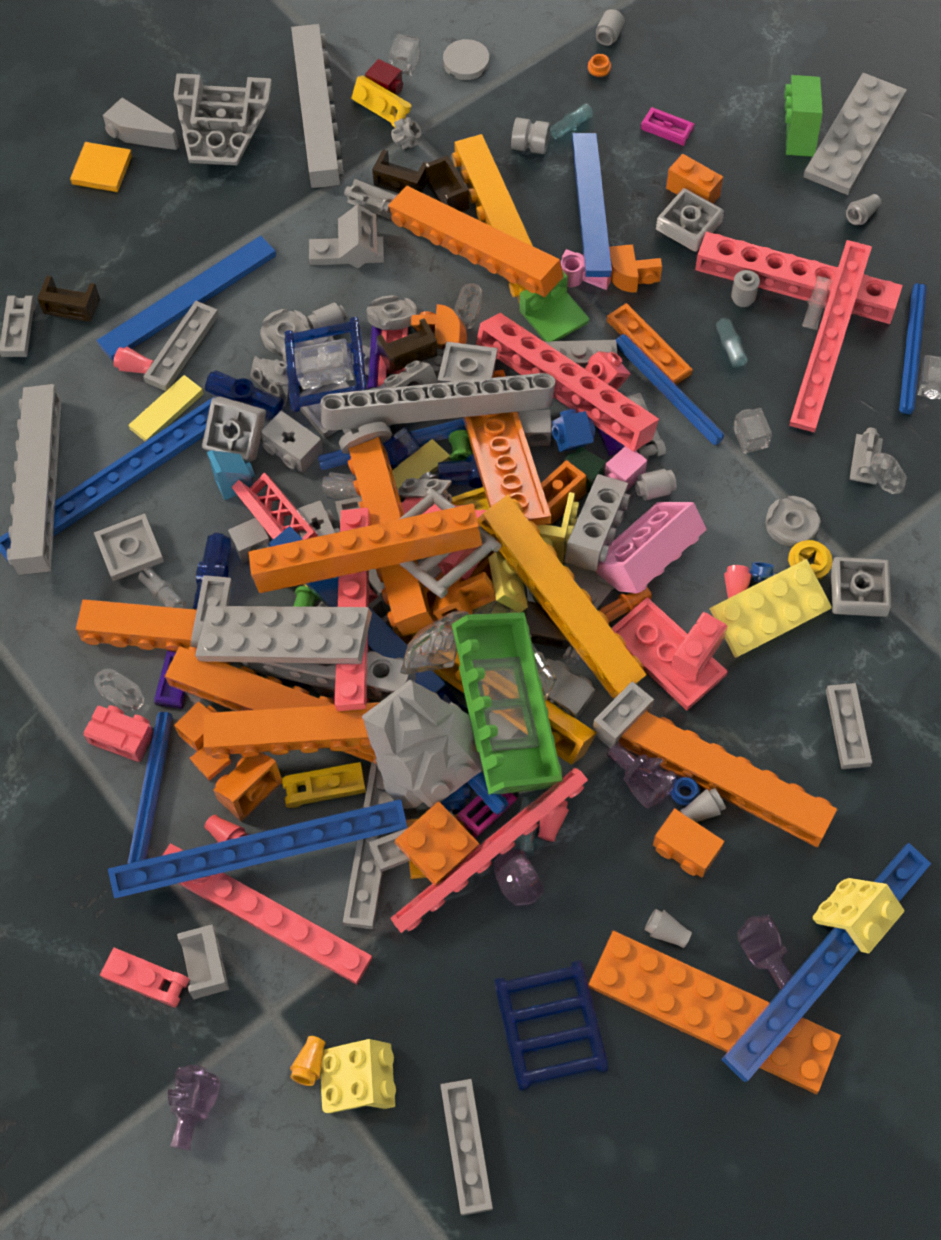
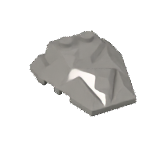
M176 75L174 98L179 112L178 116L183 130L189 163L238 165L269 105L272 86L271 78L247 77L246 88L204 86L200 75Z
M412 680L407 681L362 716L370 744L377 758V766L383 777L384 788L393 800L401 799L403 809L416 808L423 802L428 807H432L438 801H443L482 771L483 766L480 752H477L469 714L461 711L456 704L452 702L448 704L441 700L437 694Z

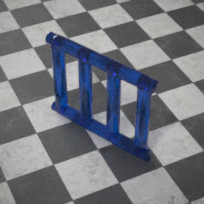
M351 317L350 322L296 333L292 330L284 332L289 400L292 412H299L300 407L320 404L321 399L328 394L367 390L358 317ZM349 332L351 334V343L296 354L295 343ZM353 353L354 364L298 375L297 364ZM355 375L356 386L300 397V385Z
M581 960L572 962L571 967L505 981V978H496L494 980L515 1077L520 1091L530 1088L529 1084L593 1069H597L598 1072L609 1070ZM574 979L578 996L513 1011L509 993ZM582 1009L586 1026L521 1041L519 1039L516 1026L518 1022ZM589 1038L593 1053L592 1057L527 1071L523 1053Z

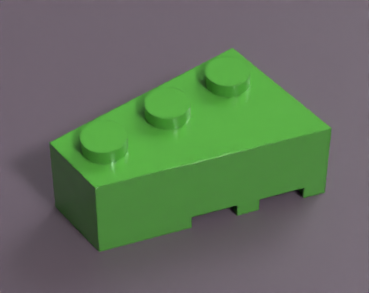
M791 75L790 84L785 85L784 91L785 123H787L786 155L813 157L816 153L823 114L820 77Z

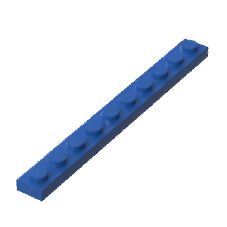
M213 398L55 501L53 537L203 438ZM9 531L0 537V553L7 562V549L11 548Z
M398 799L108 868L114 898H119L407 828L402 801Z
M908 843L899 851L874 882L887 884L897 900L900 901L931 863ZM836 927L832 929L721 1059L741 1080L746 1082L753 1076L859 950L846 929Z

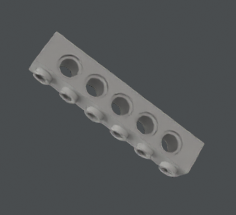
M371 651L367 653V698L383 701L407 681L412 680L415 682L417 677L413 663L404 658L393 659L384 657L377 652ZM242 662L244 667H248L258 673L335 690L336 664L325 666V663ZM381 675H387L384 678H378Z

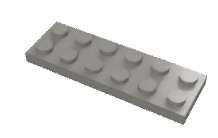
M862 73L805 169L803 177L848 195L904 99L907 89Z
M208 606L195 656L199 661L361 664L372 612L369 607Z

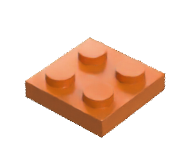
M439 801L397 837L394 842L434 886L479 847V843Z

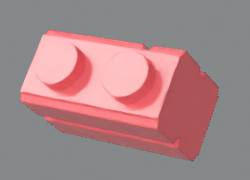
M703 612L674 653L671 668L688 679L696 681L723 642L728 626L708 613Z
M109 705L108 708L97 706L92 715V720L89 721L84 731V737L88 744L136 762H141L147 747H149L152 741L154 731L149 724L150 721L140 715H134L132 718L124 715V712L118 707Z

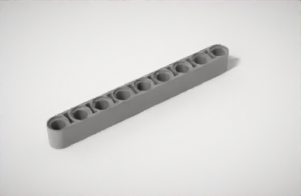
M537 373L328 394L321 399V424L329 430L360 428L362 425L373 422H383L386 425L545 409L553 404L555 379L549 374Z

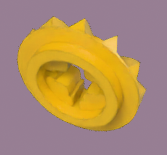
M805 540L795 544L788 556L790 567L815 555L814 564L810 566L816 578L821 580L829 573L832 567V555L826 546L813 540Z

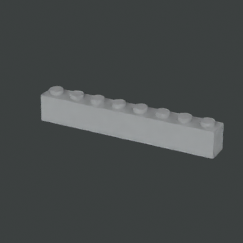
M319 24L291 27L311 188L340 185L339 175L344 173L342 159L337 160V156H341L340 142L334 141V138L339 137L337 122L332 123V119H336L335 105H330L329 101H334L332 86L327 87V83H331L330 68L325 69V66L329 65L328 52L322 50V48H327L325 33L320 34Z
M54 384L24 387L22 399H19L21 419L17 421L19 440H16V451L18 460L14 462L16 482L12 484L15 498L14 504H11L10 507L13 524L9 527L11 548L7 549L8 562L14 566L18 575L51 571L62 401Z

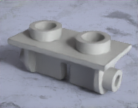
M354 179L352 186H347L344 195L348 198V203L358 204L372 213L391 219L392 215L388 205L397 195Z
M255 356L250 377L278 402L286 406L288 396L295 397L299 393L298 384L294 382L291 385L282 386L268 381L263 376L262 367L270 359L262 358L260 360Z
M868 428L863 435L856 434L849 480L876 485L883 439L879 438L875 428Z
M410 478L402 483L398 493L402 497V501L405 498H425L426 491L432 488L449 502H452V496L446 490L452 482L451 480Z

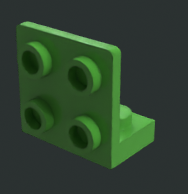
M564 271V277L546 297L537 293H531L527 289L520 292L519 311L544 342L558 341L589 323L588 316L567 293L568 276Z

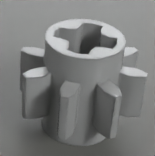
M410 117L394 122L396 128L392 130L391 136L397 146H402V149H406L419 144L417 138L421 136V129L416 121H411Z

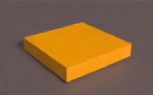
M85 142L71 175V183L78 186L118 192L132 157L131 150Z

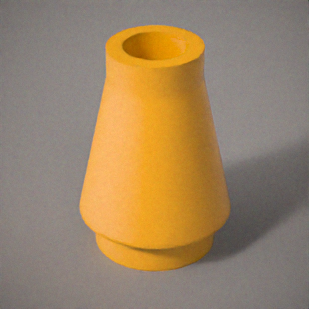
M315 1036L308 1037L306 1044L290 1067L292 1071L290 1077L293 1081L301 1085L313 1086L315 1080H319L325 1046L324 1040Z

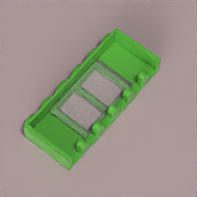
M525 613L465 615L452 624V629L461 665L459 671L477 752H480L488 794L540 790L562 782L561 765L557 757L555 739L552 735L548 717L549 713L543 696L542 682L538 674L536 656L532 648Z

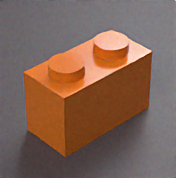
M682 154L668 170L666 189L678 195L683 188H686L714 204L721 194L723 176Z
M674 808L655 835L653 846L656 847V851L664 858H672L680 863L681 868L692 876L697 874L703 878L721 852L725 841Z

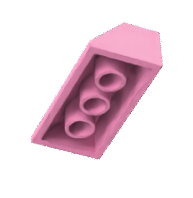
M657 502L618 536L612 545H608L609 551L606 561H600L596 573L619 592H632L636 594L645 590L647 584L654 577L661 575L665 571L664 568L680 558L682 552L688 546L696 543L699 540V536L707 530L694 502Z

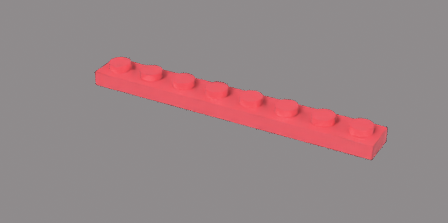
M849 240L846 241L789 426L815 433L872 246Z
M368 508L341 510L340 532L370 526V512ZM369 570L339 576L338 607H368ZM368 634L361 664H336L335 707L337 711L366 709Z
M573 768L562 777V782L551 786L486 839L436 886L431 884L393 915L391 920L398 930L402 933L406 929L408 931L414 929L422 921L420 917L429 910L434 912L445 903L444 898L452 891L456 893L462 890L469 881L467 879L475 872L479 874L485 871L492 864V858L499 853L503 855L512 849L515 845L514 840L522 834L526 836L534 831L538 826L537 822L545 815L549 817L561 808L560 803L568 796L573 798L584 789L583 784L588 781L585 775L580 770Z
M170 843L163 855L183 850ZM225 873L177 883L356 985L373 959L368 953Z

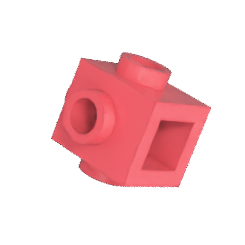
M598 351L590 357L588 365L585 367V370L615 390H618L631 374L623 366L620 356L614 352Z

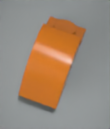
M633 245L609 247L612 267L611 281L616 287L627 292H637L638 284L660 282L662 272L661 258L636 261Z
M437 304L436 314L425 311L421 312L420 315H412L411 326L417 332L420 331L419 320L425 318L431 331L435 333L438 349H445L446 342L466 344V327L451 308Z
M485 572L465 581L460 577L447 589L448 593L444 598L436 596L433 613L445 631L449 633L453 631L452 624L465 615L473 614L474 609L496 600L494 586Z

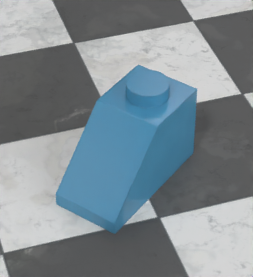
M213 450L207 452L214 479L224 500L237 496L231 487L238 480L249 488L253 485L252 478L255 477V473L250 462L245 463L241 454Z

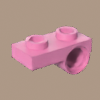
M565 250L562 255L561 267L568 276L567 287H576L582 281L607 290L611 277H585L583 255Z

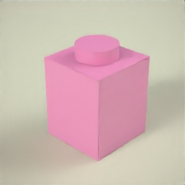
M625 446L606 463L605 476L627 482L628 490L635 484V481H638V475L646 472L647 459L637 451L633 452Z

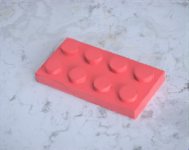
M648 597L611 628L614 633L619 634L624 639L626 649L630 654L636 656L641 661L643 670L686 711L727 675L728 671L713 657L696 681H692L671 668L673 655L688 634Z

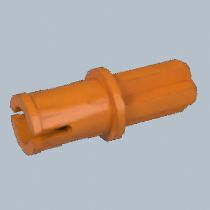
M648 587L636 594L632 592L620 594L617 600L602 607L599 611L604 613L608 621L611 622L625 613H630L647 597L651 600L652 594Z

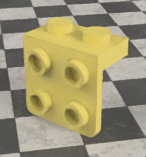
M569 492L562 527L545 524L537 525L541 538L546 544H550L555 549L557 559L562 565L568 540L578 520L579 502H574L575 493Z
M495 552L488 559L496 600L481 606L480 613H521L528 607L523 581L504 556Z
M848 878L841 881L831 896L819 906L818 911L813 915V919L816 924L846 929L859 950L864 953H870L905 910L887 884Z
M367 1039L323 1050L320 1072L322 1109L325 1113H335L363 1106L383 1109L395 1107L396 1086L393 1078L394 1056L391 1044Z

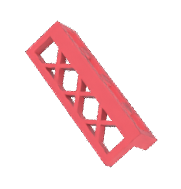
M263 473L250 488L240 480L231 487L273 539L289 526L296 533L300 530H306L307 534L302 538L303 540L318 536L315 530L266 473ZM267 484L266 496L259 497L257 494ZM280 500L279 510L271 511L273 501ZM293 515L291 525L283 526L285 516Z

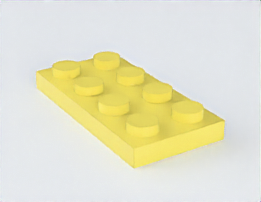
M805 559L709 609L716 619L728 626L725 640L736 658L830 610L832 606L808 560Z

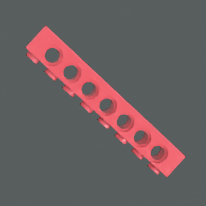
M706 232L698 252L695 270L733 281L738 272L750 270L755 272L760 279L758 288L826 306L838 267L797 257L793 254L775 251L768 247H761L745 241L724 237L720 234ZM863 274L852 314L890 324L903 285Z
M502 313L480 323L476 341L478 346L498 348L497 359L520 375L546 373L553 376L555 379L554 398L570 409H575L576 413L586 411L587 416L592 419L595 426L634 452L653 440L659 418Z

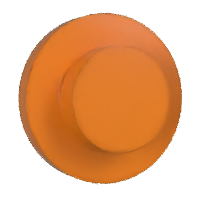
M596 54L588 62V71L597 77L605 76L611 71V62L606 55Z

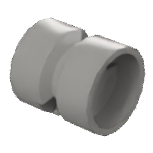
M517 117L512 131L511 149L526 151L527 148H530L532 153L545 154L550 135V123L536 121L532 124L530 119Z

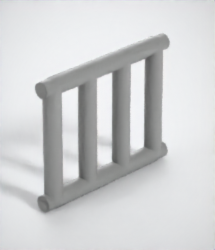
M429 488L425 493L426 497L400 519L421 515L434 504L441 510L456 506L434 489ZM479 526L483 546H479L439 581L434 579L428 572L450 553L428 557L420 565L414 561L400 563V565L434 594L444 598L448 593L447 589L492 550L494 552L499 551L502 545Z

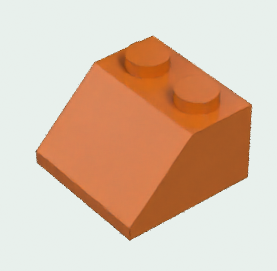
M259 752L258 756H243L229 775L226 774L217 781L213 791L217 800L242 822L282 783V778L276 761L272 757Z

